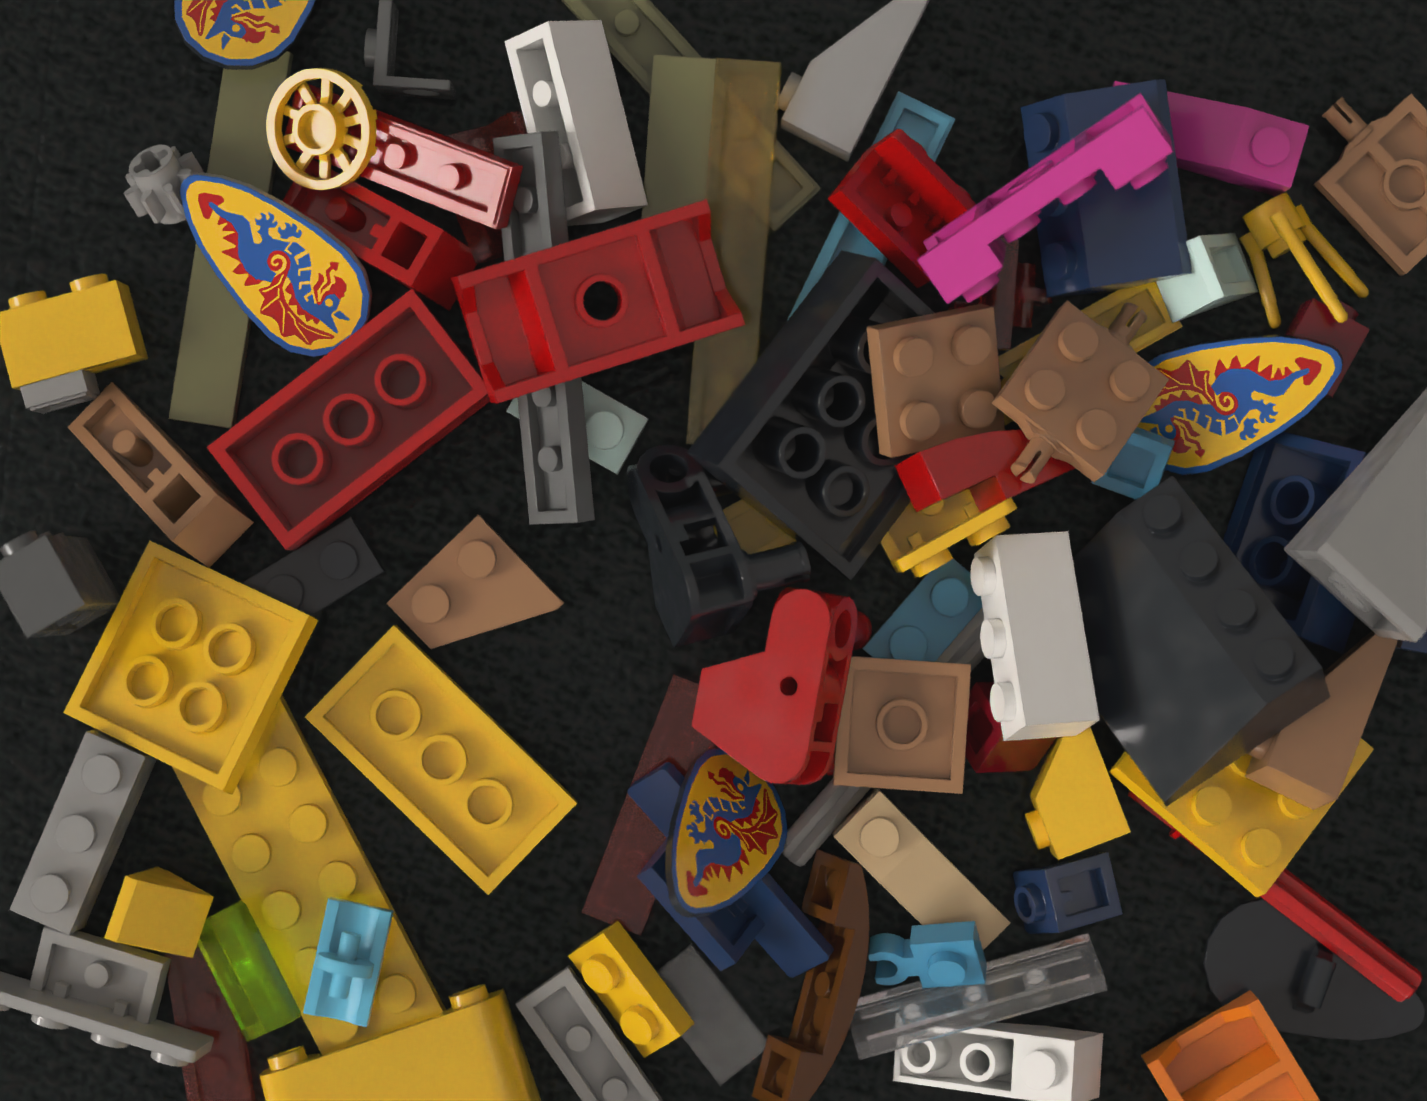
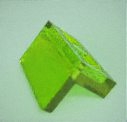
M240 900L207 917L198 946L246 1041L248 1042L299 1018L301 1012L247 905Z

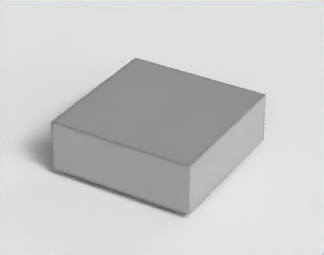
M82 369L20 387L26 409L42 414L94 400L100 394L95 373Z

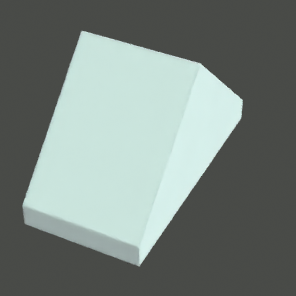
M1235 233L1200 235L1188 240L1186 245L1190 256L1192 273L1156 281L1172 323L1259 292Z

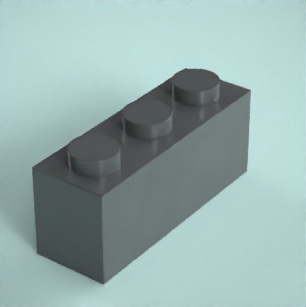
M33 530L13 539L0 548L4 559L0 560V591L27 638L70 635L114 610L121 599L89 540L85 537L65 536L63 532L51 535L50 531L37 535L36 531Z

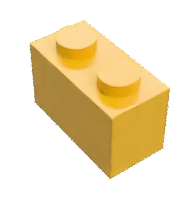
M96 274L70 282L72 291L70 293L47 298L46 291H34L10 298L8 300L10 309L0 312V345L12 388L21 391V386L81 369L98 373L148 359L129 286L118 280L109 282L107 274Z

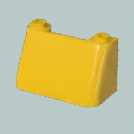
M485 984L474 986L449 996L452 1007L443 1011L437 1017L322 1056L319 1053L307 1056L304 1046H298L267 1058L270 1068L263 1070L259 1075L265 1101H541L505 991L501 989L488 994Z

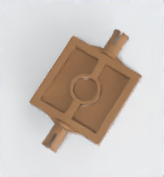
M1410 94L1385 117L1372 121L1367 125L1344 101V98L1341 97L1322 117L1329 121L1347 140L1348 144L1344 147L1338 162L1313 185L1400 276H1403L1427 255V110Z
M1067 300L1056 311L998 393L992 404L1014 420L1026 438L1030 440L1016 462L1011 466V471L1015 476H1018L1027 468L1020 480L1030 484L1034 483L1049 458L1052 457L1070 463L1095 482L1106 473L1169 380V378L1137 355L1129 345L1141 325L1147 320V315L1142 309L1131 318L1139 306L1125 303L1110 327L1107 328L1097 324Z

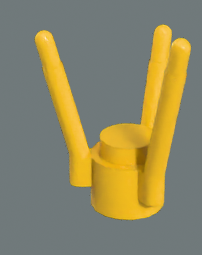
M1287 192L1266 201L1242 217L1250 232L1239 239L1250 257L1262 304L1271 328H1279L1281 318L1263 252L1266 249L1273 259L1289 251L1292 252L1320 298L1339 323H1344L1348 319V314L1303 242L1308 240L1359 298H1366L1368 296L1369 290L1312 224L1302 204L1297 207L1294 206Z

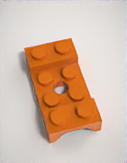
M1251 990L1141 1055L1168 1101H1320L1260 1000Z

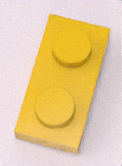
M619 921L608 926L568 955L582 974L585 982L594 990L621 1026L623 1033L633 1042L644 1058L679 1038L695 1024Z

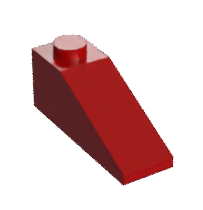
M312 159L304 172L319 178V162ZM331 170V178L340 175L339 173ZM354 181L345 186L327 190L309 189L293 182L283 199V202L320 224L349 247L358 260L403 286L413 289L421 296L450 311L457 299L451 278L473 271L481 258V255L446 231Z

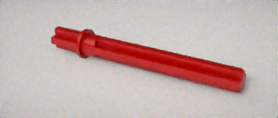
M1129 790L1128 796L1171 828L1169 835L1172 838L1177 839L1179 836H1182L1195 846ZM1286 868L1267 893L1260 896L1394 1000L1403 1002L1409 999L1419 987L1423 976L1417 968Z

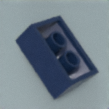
M1151 80L1068 93L1021 107L1029 168L1140 92L1169 133L1173 152L1167 155L1165 160L1169 167L1155 179L1138 189H1134L1131 183L1127 182L1115 190L1100 168L1095 171L1097 174L1094 179L1097 183L1086 193L1067 205H1063L1057 197L1041 208L1042 212L1038 215L1041 221L1037 224L1047 298L1103 294L1192 273L1190 256L1186 245V226L1165 80Z
M1281 432L1255 448L1223 541L1302 642L1343 654L1356 616L1283 549L1368 453Z

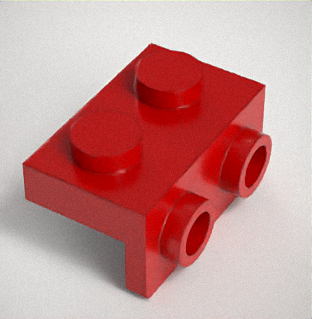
M896 129L866 149L828 198L917 288L931 281L917 261L920 256L928 251L923 241L976 205L970 194L964 188L957 185L928 156L926 150L901 129Z

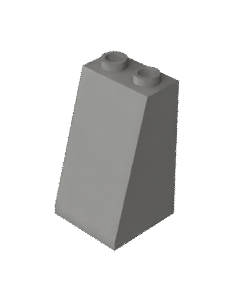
M1427 388L1283 549L1378 637L1417 642L1427 630Z

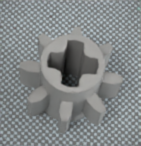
M155 145L143 150L131 161L129 173L125 176L131 187L123 194L138 217L149 214L154 223L176 224L186 219L180 196L182 182L191 174L204 173L192 152L181 156L176 146L170 148L167 145Z

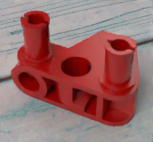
M792 586L786 587L779 594L774 604L764 652L702 669L691 727L760 779L769 783L810 785L821 780L825 774L833 775L835 745L853 650L863 648L869 642L872 634V625L869 618L863 612L857 611L855 602L850 597Z

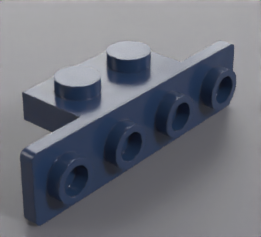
M670 762L664 763L636 780L628 789L629 796L666 838H668L670 822L679 789L685 778ZM667 839L637 875L638 879L720 971L736 964L754 939L758 941L779 967L792 978L827 961L834 952L832 945L769 873L758 881L746 894L725 909L707 916L691 918L684 917L676 912L669 900L665 875Z

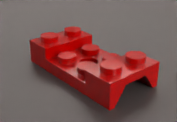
M707 199L451 278L490 403H501L745 325L740 309L726 288L711 239V211ZM595 282H604L610 285L618 298L616 311L611 317L603 321L591 317L586 312L583 303L585 291Z

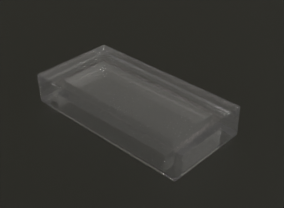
M692 943L656 971L695 1023L682 1035L683 1039L720 1085L764 1052L767 1038Z

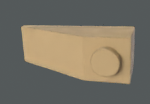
M874 788L832 832L835 839L922 925L975 921L982 949L984 950L1010 924V921L879 788Z

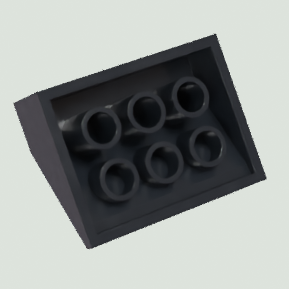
M841 250L690 447L687 454L743 501L793 539L800 541L805 548L842 576L852 580L911 502L895 465L916 454L911 453L892 458L879 454L867 326L933 314L934 312L878 259ZM1000 374V381H1002L1004 377Z
M1173 476L1120 510L1073 558L1098 713L1166 807L1330 698L1321 665Z

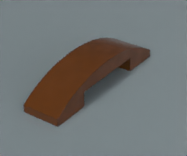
M816 850L801 911L820 919L818 931L832 945L834 952L827 961L806 971L789 1038L768 1035L752 1094V1097L760 1101L810 1100L823 1082L843 1045L860 997L869 943V904L866 882L860 864L827 851Z

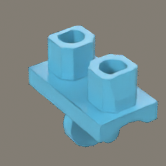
M335 897L328 898L303 1010L304 1014L338 1019L363 1027L369 1025L394 910Z

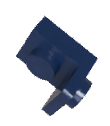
M1109 852L1092 853L1046 867L1027 868L1013 873L1016 888L1014 892L1015 908L1019 917L1024 922L1026 932L1029 934L1061 933L1123 914Z

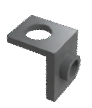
M379 0L377 29H367L364 47L365 67H374L373 85L379 94L455 100L456 89L450 80L394 77L399 10L393 0Z

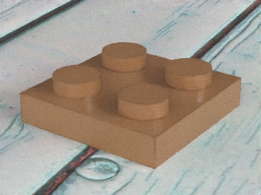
M978 304L867 326L879 454L892 458L920 452L957 438L1005 430L1004 413L992 404L1001 391L994 307Z
M852 656L835 745L833 785L963 794L971 664Z

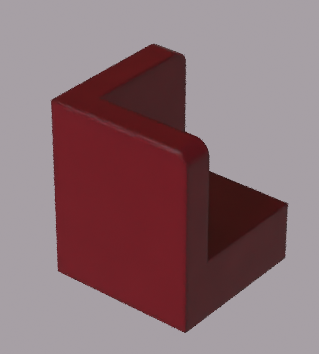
M976 682L969 692L965 757L976 773L1030 771L1034 769L1057 737L1003 741L1001 722H997L994 719L990 705V693L994 682Z

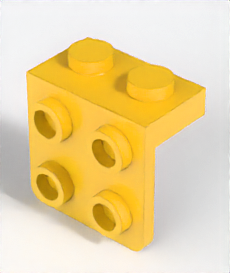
M969 489L919 512L915 511L910 502L880 541V545L896 573H902L911 569L915 578L918 576L920 578L953 559L948 550V547L967 538L971 547L977 546L1010 528L1011 526L1005 515L1016 510L1017 507L1013 499L1009 497L979 512Z

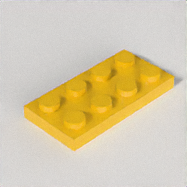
M393 625L305 716L316 729L487 895L501 883L578 803L548 771L397 625Z

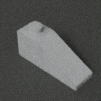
M892 0L810 61L803 77L792 72L775 106L785 111L781 119V129L848 162L930 0Z

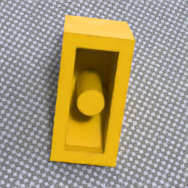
M1091 727L1076 736L1057 737L1051 745L1029 795L1035 810L1026 813L1025 818L1038 850L1049 846L1052 855L1060 860L1128 834L1131 831Z

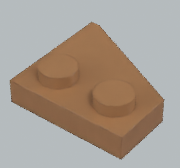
M477 515L387 604L430 649L558 610L564 602L480 515Z

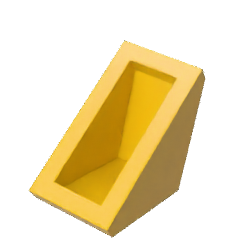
M159 867L125 876L104 938L116 943L193 958L214 897L172 872Z

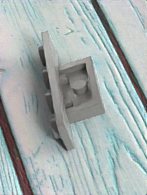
M45 926L31 981L0 971V1011H7L13 1008L32 1014V1022L50 1029L75 1027L91 1032V1039L98 1044L113 1048H125L130 1044L151 1051V1058L159 1063L177 1067L187 1066L189 1063H194L211 1051L214 1040L212 1036L156 1019L171 958L116 943L79 930L71 935H67Z

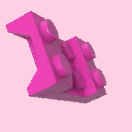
M1140 92L926 238L923 243L928 251L920 256L917 261L947 304L960 295H963L967 302L975 300L1000 281L997 274L1002 270L1006 252V245L1000 238L1001 235L1007 243H1010L1027 233L1041 221L1038 215L1042 212V207L1057 197L1063 205H1067L1090 190L1097 183L1094 179L1097 174L1095 171L1100 168L1115 190L1127 182H1130L1134 189L1149 183L1169 167L1165 162L1166 156L1173 152L1169 133Z

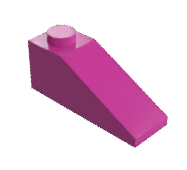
M1115 81L1113 86L1125 85L1128 83ZM1167 91L1177 168L1275 197L1291 188L1309 129L1308 125L1248 107Z

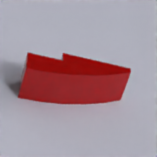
M1022 430L991 431L957 438L920 451L895 465L916 512L967 489L970 490L979 512L1009 497L1012 498L1075 469L1068 462L1050 457L1034 483L1030 484L1020 480L1027 468L1018 476H1015L1011 471V466L1030 442Z

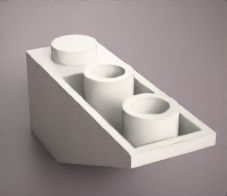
M897 1017L893 1081L1030 1101H1089L1099 1098L1103 1033L1041 1025Z

